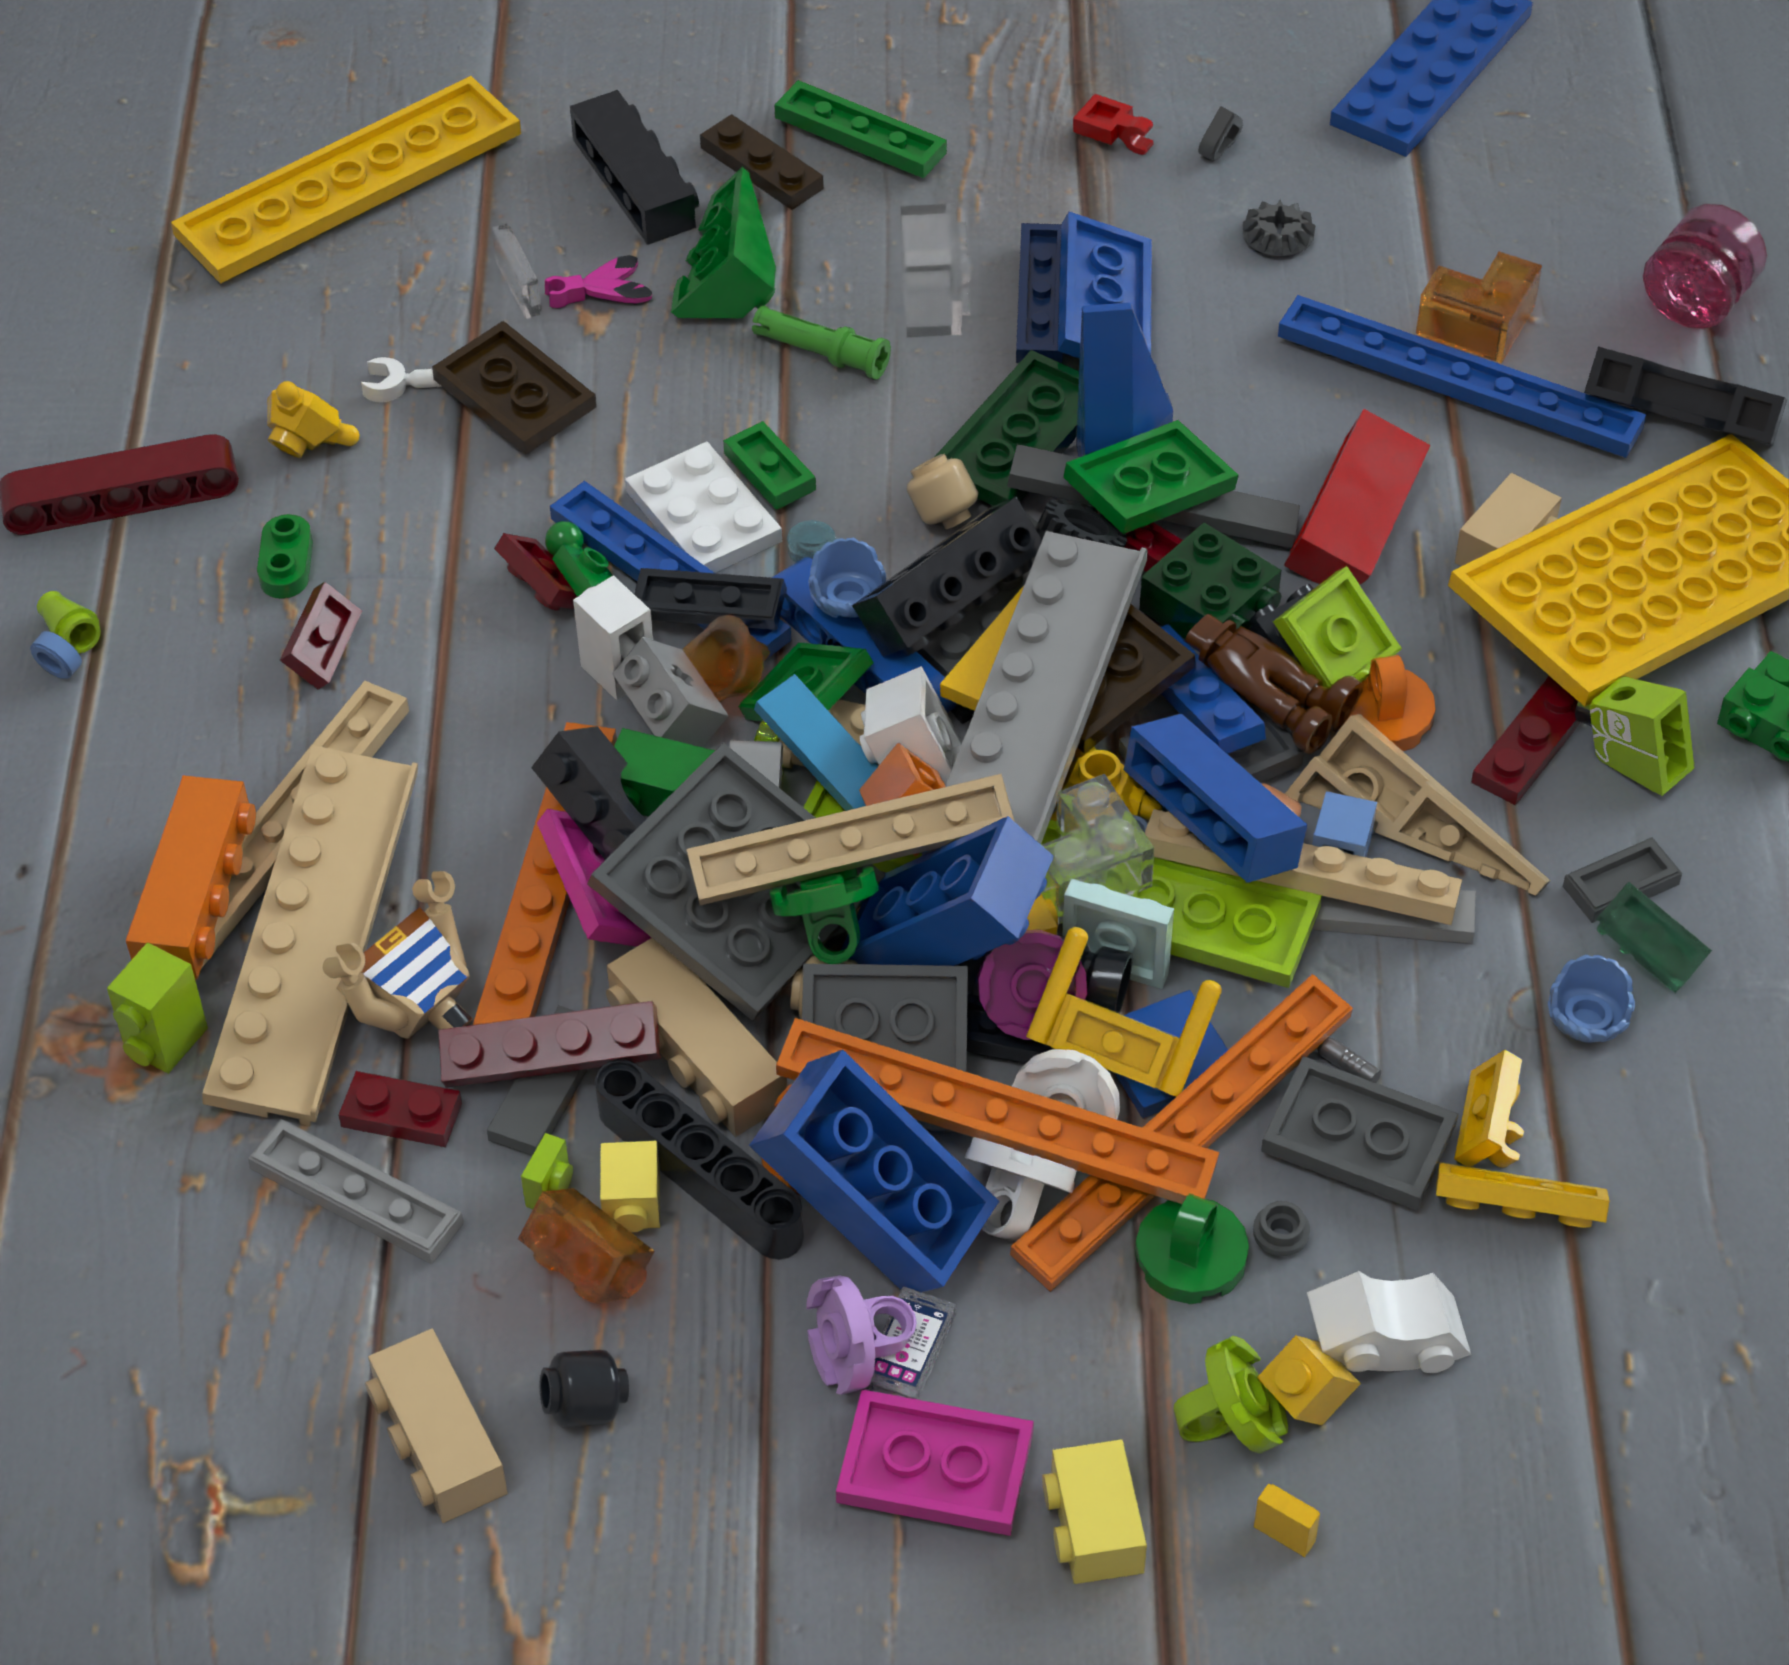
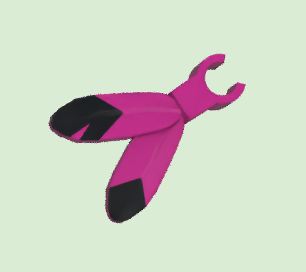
M629 255L610 260L591 272L583 280L581 275L568 277L551 276L544 280L545 294L549 296V307L561 308L569 303L584 301L585 293L593 297L623 303H642L652 298V291L640 283L624 280L632 275L638 266L637 257Z

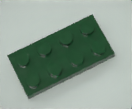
M1031 350L934 457L945 454L947 459L961 460L978 491V499L992 506L1017 497L1020 502L1027 495L1028 491L1007 487L1017 444L1063 454L1076 439L1079 371Z

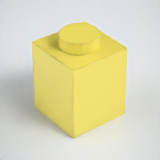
M657 1141L601 1143L600 1201L604 1230H619L633 1233L646 1228H660V1167Z

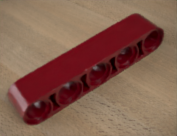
M210 434L8 473L0 480V505L3 524L6 529L14 534L30 535L222 498L235 491L239 478L230 441L224 436Z

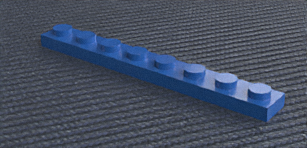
M1297 295L1279 322L1278 337L1625 458L1628 457L1644 428L1646 414L1300 295Z

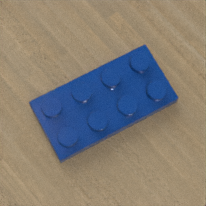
M1070 211L1067 213L1061 224L1059 352L1080 358L1082 306L1131 302L1151 354L1152 239Z

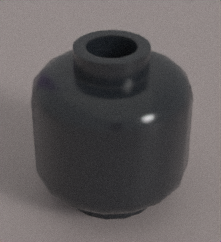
M606 1350L557 1353L552 1359L550 1366L541 1370L539 1389L542 1409L545 1414H552L557 1424L563 1427L609 1424L617 1414L619 1403H626L628 1401L629 1380L625 1368H617L615 1360Z

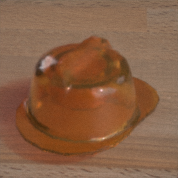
M733 615L719 616L682 649L720 703L726 698L745 696L754 690L761 679L764 660L770 654L769 648L750 635L743 621Z

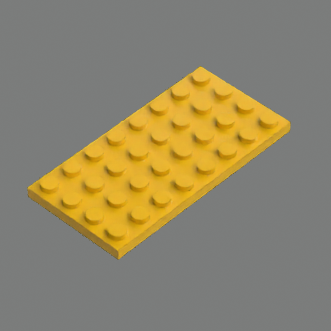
M1730 434L1451 571L1448 587L1585 707L1591 704L1595 697L1617 679L1622 677L1639 679L1789 600V480L1733 434Z

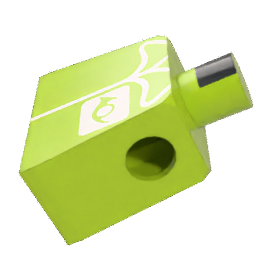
M1622 677L1595 697L1591 704L1584 707L1578 701L1575 709L1576 720L1592 727L1596 756L1601 762L1663 796L1695 768L1686 691Z

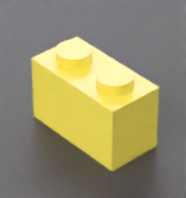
M1123 1439L1052 1450L1051 1473L1042 1475L1043 1492L1047 1509L1058 1510L1061 1526L1053 1528L1057 1559L1059 1563L1069 1562L1073 1584L1144 1574L1147 1544Z

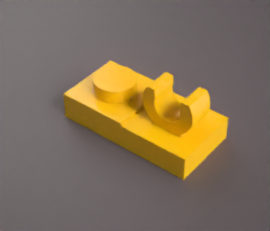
M1505 1049L1471 1070L1454 1160L1466 1167H1472L1488 1158L1494 1165L1506 1168L1519 1160L1520 1154L1510 1149L1506 1143L1510 1145L1524 1135V1130L1518 1124L1508 1121L1511 1107L1516 1102L1520 1093L1518 1080L1522 1059Z

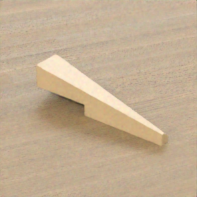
M1361 714L1351 715L1321 754L1313 757L1285 793L1298 802L1306 803L1318 809L1322 807L1326 791L1377 802L1373 827L1375 833L1446 861H1453L1479 871V874L1527 890L1528 893L1535 896L1551 881Z

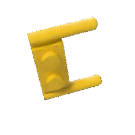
M1079 927L1070 928L1067 931L1026 1037L1051 1046L1054 1049L1078 1051L1094 1058L1107 1070L1177 1097L1184 1088L1222 992L1221 986L1213 980H1205L1201 983L1181 1036L1178 1038L1142 1022L1067 994L1088 941V934L1085 930Z

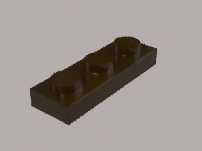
M733 114L700 134L701 149L735 172L743 167L749 172L751 182L791 210L824 189V179L821 173Z

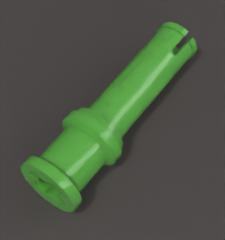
M767 306L759 307L754 315L753 322L761 324V326H752V331L755 335H762L826 356L828 361L835 367L844 368L845 366H850L865 371L867 377L876 380L883 375L888 365L891 345L890 341L881 337L872 340L857 335L855 330L848 326L834 330L772 310Z

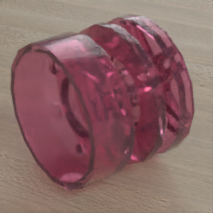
M1703 204L1691 208L1645 263L1643 281L1646 293L1655 307L1674 322L1686 327L1700 329L1718 325L1730 313L1736 303L1742 298V295L1764 270L1767 259L1764 239L1750 220L1740 212L1718 204Z

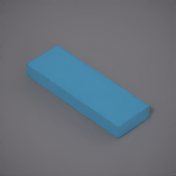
M795 674L756 702L755 712L845 811L866 806L859 789L877 769L878 765L876 763L871 764L867 760L862 747Z

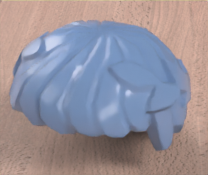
M841 538L825 543L820 551H816L812 559L808 583L811 597L818 608L835 618L838 616L844 618L858 617L852 605L886 581L885 570L881 562L877 561V554L872 546L863 541H858L856 538H847L846 540Z
M1583 955L1576 960L1568 961L1550 989L1548 1001L1550 1018H1552L1554 1024L1561 1032L1585 1043L1606 1042L1614 1039L1619 1033L1621 1034L1628 1028L1632 1012L1635 1009V1000L1633 994H1631L1633 992L1631 976L1628 975L1624 967L1618 965L1616 960L1606 959L1600 955L1592 957L1590 955Z

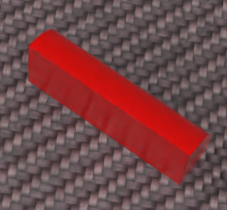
M1363 409L1345 436L1283 566L1318 584H1321L1336 571L1346 566L1359 585L1368 580L1431 445L1370 411Z

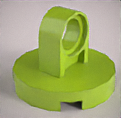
M1233 1335L1207 1349L1205 1366L1209 1383L1185 1394L1174 1404L1173 1410L1182 1439L1189 1442L1209 1441L1233 1431L1236 1437L1250 1451L1259 1454L1283 1443V1440L1279 1437L1288 1432L1285 1408L1257 1378L1259 1375L1252 1364L1260 1361L1261 1358L1244 1339Z

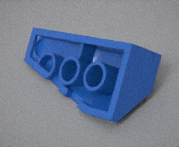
M1131 302L1082 306L1076 434L1078 457L1173 422L1171 400L1164 389L1156 363L1154 364L1148 350L1145 336Z

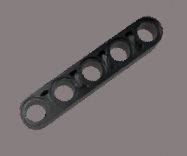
M619 1059L606 1063L598 1070L595 1077L600 1120L607 1128L624 1142L657 1141L660 1171L760 1254L770 1259L780 1260L789 1258L798 1252L804 1239L803 1212L801 1200L793 1190L637 1064ZM660 1125L665 1126V1127H661V1128H654L655 1126H660ZM696 1157H705L704 1159H700V1160H693V1159H692V1158H696ZM734 1189H745L742 1192H730ZM775 1221H783V1222H786V1223L781 1224V1225H772V1224H770L771 1222H775Z

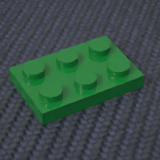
M1176 420L1066 462L1063 478L1122 534H1125L1235 490L1239 475L1185 425Z

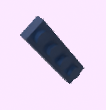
M1021 223L1016 363H1020L1033 350L1062 364L1063 352L1058 351L1061 224Z

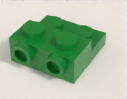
M1770 651L1755 670L1749 667L1724 696L1717 724L1734 735L1754 743L1789 762V660Z

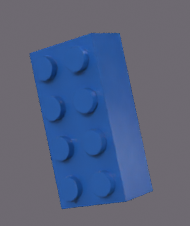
M1007 816L885 873L886 876L878 885L879 891L868 897L862 903L857 913L860 941L854 954L849 959L856 961L857 964L955 966L969 959L977 960L986 952L1004 944H1014L1024 935L1029 926L1027 917L1034 901L1046 887L1047 879L1045 876L1054 856ZM849 934L847 935L840 951L848 947Z
M844 1050L808 1062L749 1144L764 1161L907 1296L944 1287L999 1203V1200Z

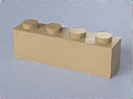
M653 938L607 965L609 989L606 990V997L611 1006L647 1001L654 1002L657 1007L660 1053L668 1061L669 1069L675 1080L684 1088L690 1086L700 1097L703 1110L714 1123L722 1122L737 1137L771 1115L776 1108L774 1104L778 1096L787 1088V1078L776 1075V1060L698 975Z

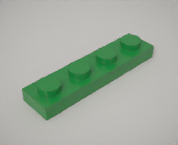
M799 80L774 104L776 119L923 179L947 154L946 139Z

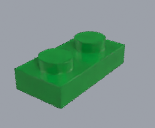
M764 421L723 440L724 454L776 510L816 491V477Z

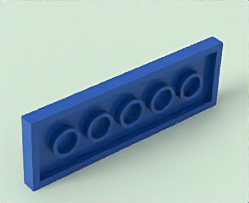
M1432 0L1331 111L1330 125L1407 157L1531 16L1533 2L1530 0Z

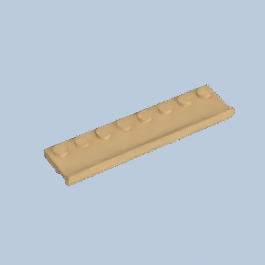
M311 746L203 1089L202 1098L204 1105L262 1117H268L269 1113L300 1119V1125L311 1126V1122H316L350 1007L344 995L337 989L341 977L334 979L328 977L322 969L323 963L326 958L340 957L336 952L337 945L354 943L361 947L363 952L366 951L417 777L418 763L413 762L412 766L330 748Z

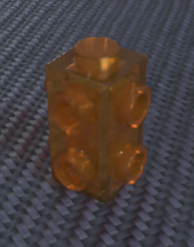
M575 1188L543 1191L518 1237V1240L534 1252L533 1257L540 1265L552 1271L560 1272L575 1284L573 1288L579 1296L596 1304L629 1299L644 1284L647 1277L645 1269L655 1252Z

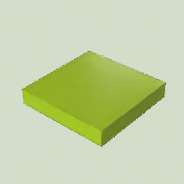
M1347 566L1336 571L1273 621L1303 668L1310 675L1313 674L1322 680V686L1328 688L1344 676H1353L1360 682L1364 681L1369 677L1370 664L1373 658L1394 656L1402 650Z

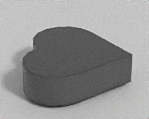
M1220 106L1200 142L1199 154L1211 161L1219 159L1226 148L1231 147L1239 137L1243 127L1242 118Z

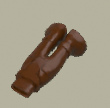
M1206 614L1188 632L1185 638V642L1200 652L1199 661L1210 667L1218 678L1237 694L1270 717L1273 723L1284 730L1289 728L1293 733L1292 739L1294 744L1301 751L1311 754L1319 750L1325 744L1330 730L1336 732L1355 708L1363 691V683L1353 676H1344L1338 679L1330 688L1322 686V680L1313 674L1310 675L1291 655L1270 640L1243 627H1239L1236 630L1237 625L1232 620L1222 623L1212 615Z

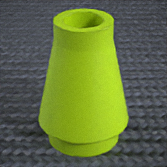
M49 591L38 600L37 611L43 617L50 632L65 639L78 653L87 652L96 645L100 638L101 630L99 619L92 610L65 598L57 591Z

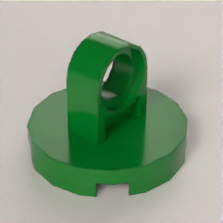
M872 866L862 869L863 873L860 875L857 874V869L854 868L800 881L801 888L788 893L786 885L772 888L769 890L774 914L777 916L802 915L809 946L812 953L820 961L827 964H840L847 961L854 954L860 941V928L854 903L868 898L879 891ZM828 924L843 926L849 934L848 947L840 952L826 949L820 940L821 929Z
M1189 1194L1183 1204L1168 1200L1154 1207L1140 1223L1135 1244L1136 1261L1145 1273L1144 1280L1149 1287L1169 1300L1187 1304L1201 1303L1202 1297L1213 1296L1221 1292V1297L1230 1293L1244 1276L1249 1252L1245 1227L1236 1215L1214 1200L1203 1199L1193 1194Z

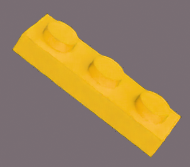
M1439 1162L1436 1196L1446 1197L1445 1203L1450 1206L1462 1209H1479L1480 1203L1502 1206V1213L1527 1219L1535 1218L1536 1212L1559 1215L1558 1221L1560 1223L1583 1228L1591 1227L1592 1221L1606 1223L1610 1202L1607 1189Z

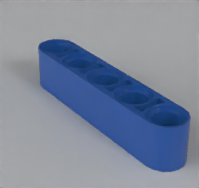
M804 557L771 577L783 578L787 587L780 617L809 643L867 650L874 663L854 683L865 694L866 689L922 666L945 711L948 713L956 708L957 703L940 696V683L945 677L919 653L915 652L905 656L901 650L883 657L859 617L844 618L838 616L835 618L818 608L811 597L808 583L812 566V559L810 557Z

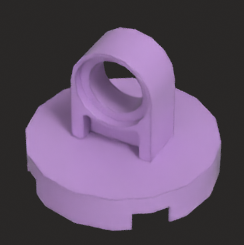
M838 1275L818 1279L811 1285L808 1294L806 1309L817 1308L818 1328L807 1330L813 1360L823 1382L827 1386L838 1384L837 1394L842 1395L861 1391V1389L870 1385L874 1373L875 1358L900 1352L915 1332L917 1324L915 1313L911 1306L903 1299L895 1296H880L863 1300L859 1289L848 1277ZM878 1314L893 1316L901 1326V1335L888 1337L881 1334L874 1325V1316Z

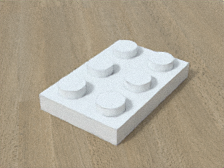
M704 442L625 478L627 494L661 535L714 573L782 542V528L708 442Z

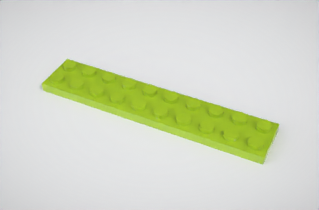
M818 780L803 807L815 818L845 811ZM1051 819L1041 843L1054 856L1045 876L1047 879L1046 887L1041 894L1044 899L1050 898L1056 908L1058 922L1063 923L1064 894L1071 878L1089 884H1100L1109 890L1140 899H1151L1161 905L1174 908L1171 955L1282 987H1290L1318 916L1322 895L1257 880L1247 883L1239 876L1140 854L1142 846L1140 844ZM922 852L917 857L912 854L874 863L873 865L880 871L887 873L921 857Z

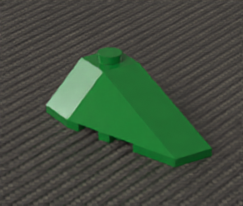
M741 167L710 198L698 231L703 236L698 241L696 247L689 251L685 260L692 268L688 278L683 275L677 280L673 291L671 313L677 318H743L753 308L756 307L758 309L761 306H765L775 293L776 265L749 172Z

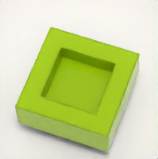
M547 1133L543 1136L521 1175L525 1206L527 1208L546 1214L556 1195L561 1197L567 1191L573 1175V1166L569 1164L566 1140Z

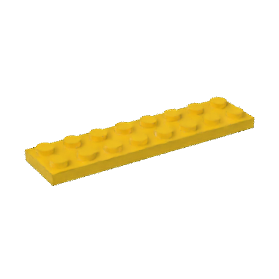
M469 76L171 221L173 235L221 284L520 135V120L477 80Z

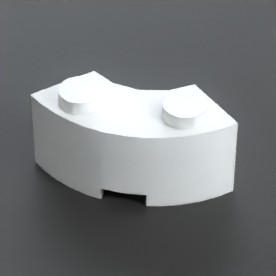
M1358 1271L1307 1292L1322 1352L1344 1364L1349 1371H1404L1421 1369L1426 1373H1437L1450 1368L1455 1360L1471 1355L1454 1295L1434 1273L1414 1279L1386 1281L1370 1278Z

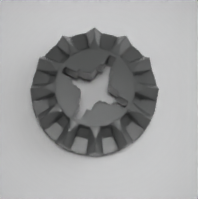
M1281 200L1276 205H1270L1262 201L1258 209L1248 210L1246 220L1243 221V236L1252 248L1261 253L1272 256H1289L1297 254L1310 246L1314 239L1316 225L1312 223L1311 212L1300 211L1298 203L1286 206L1282 204ZM1274 223L1283 224L1284 229H1282L1281 234L1277 233Z

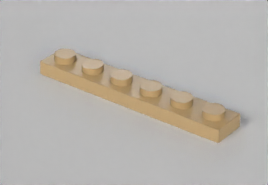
M997 774L687 849V856L699 904L705 905L937 849L1004 817L1009 816L1013 821L1014 817L1002 774Z
M1153 810L1143 835L1140 854L1239 876L1169 811ZM1303 843L1298 868L1257 880L1452 925L1462 884V879L1447 876L1445 873L1437 870H1419L1397 865L1384 858L1371 859L1345 853L1331 846L1318 847Z

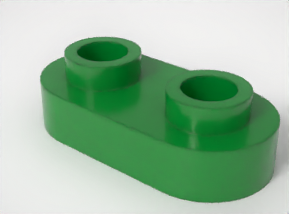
M293 514L279 515L269 520L262 529L257 573L262 591L270 597L285 599L296 596L308 584L313 540L309 523L304 518Z

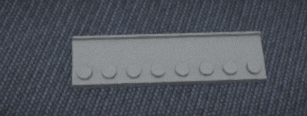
M1049 531L1045 532L945 785L947 787L1002 774L1014 821L1040 844L1042 843L1145 567L1147 548L1142 547L1140 551ZM936 849L922 852V856Z

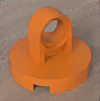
M1399 655L1373 658L1370 664L1369 677L1362 681L1364 686L1362 694L1349 717L1361 714L1402 751L1415 748L1420 744L1421 736L1428 730L1430 731L1433 726L1435 717L1434 695L1424 680L1413 672L1405 670Z

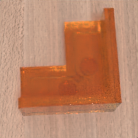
M1499 251L1483 279L1438 266L1421 293L1416 334L1502 363L1535 307L1542 265Z

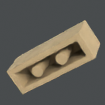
M433 1328L368 1356L373 1379L365 1382L368 1395L377 1414L388 1411L394 1425L387 1428L390 1440L399 1459L403 1460L410 1457L417 1470L410 1474V1478L423 1507L433 1503L442 1523H445L508 1494L503 1465Z

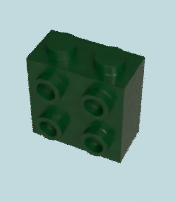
M1202 523L1141 577L1139 610L1163 626L1169 624L1184 639L1188 632L1206 614L1212 615L1222 623L1232 620L1237 625L1236 630L1239 627L1249 630L1251 628L1249 620L1259 610L1270 604L1278 608L1281 601L1279 589L1282 570L1208 524Z

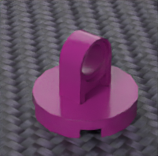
M1039 929L1026 930L1024 935L1014 944H1004L990 950L984 956L978 974L979 999L988 1017L1004 1033L1024 1040H1032L1026 1037L1064 942L1060 936ZM1079 961L1067 994L1085 1000L1087 995L1086 971L1081 961Z

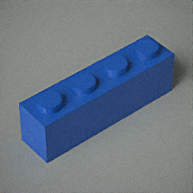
M1182 713L1131 727L1123 770L1242 879L1249 883L1298 868L1307 824Z

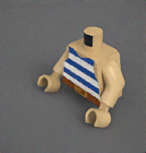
M445 871L432 872L431 878L435 886L434 892L432 884L428 879H418L414 883L412 889L415 898L420 902L428 903L429 908L425 912L420 907L417 908L365 952L357 944H341L336 946V952L340 957L336 956L325 959L322 967L324 973L333 979L341 977L337 989L344 995L353 1014L360 1023L395 1032L402 1038H410L429 1021L438 1030L469 1026L473 1021V1018L454 1000L461 992L470 975L451 905L444 904V902L452 898L455 890L454 879Z

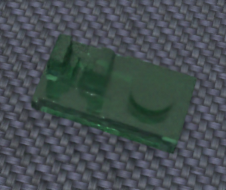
M1630 882L1622 888L1596 919L1600 922L1597 926V931L1602 936L1605 934L1610 936L1621 946L1620 951L1634 956L1638 963L1674 993L1687 982L1712 951Z

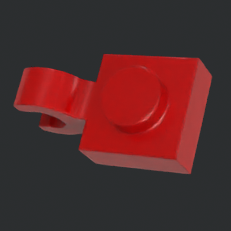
M1094 94L1073 117V132L1112 145L1117 138H1120L1130 151L1139 155H1145L1154 145L1153 140L1143 137L1152 129L1153 122L1145 117L1133 116V106Z

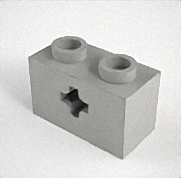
M642 637L612 673L655 736L704 747L729 717L682 649Z

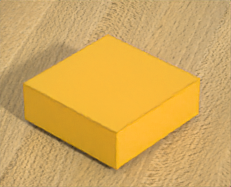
M1268 1483L1257 1499L1254 1528L1301 1556L1306 1557L1316 1542L1320 1513L1315 1508L1274 1484Z

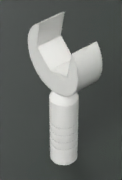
M387 357L375 358L367 362L369 375L388 376L380 383L361 382L363 396L374 402H389L399 398L405 392L407 385L415 388L442 387L433 380L432 369H417L411 373H405V368L399 361Z

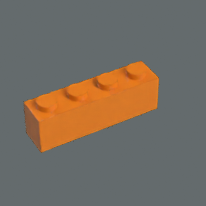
M182 776L126 938L131 960L148 942L190 963L195 980H198L204 959H211L214 952V928L218 917H224L228 909V885L231 876H237L242 866V843L245 834L251 835L255 826V805L249 803L243 781Z

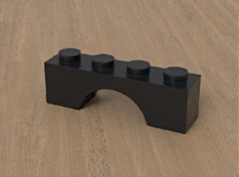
M1599 346L1584 393L1597 398L1771 446L1774 445L1787 403V399L1783 396L1692 374Z
M598 726L559 731L531 768L606 860L646 820L631 804L622 788L621 773L628 763Z

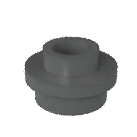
M1272 1202L1262 1209L1254 1220L1253 1235L1256 1243L1264 1251L1272 1255L1289 1256L1296 1254L1308 1242L1310 1234L1309 1221L1302 1210L1291 1202ZM1284 1229L1290 1234H1278L1273 1232V1230Z

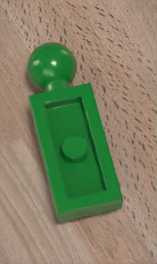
M560 521L548 529L545 535V546L553 556L552 560L578 597L588 588L597 586L613 575L607 568L609 566L607 559L601 553L589 547L584 548V550L582 549L584 537L579 527L568 521Z

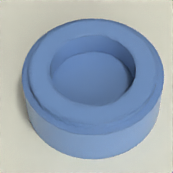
M43 631L30 646L31 654L35 661L47 672L58 678H70L82 664V659L76 649L55 633Z

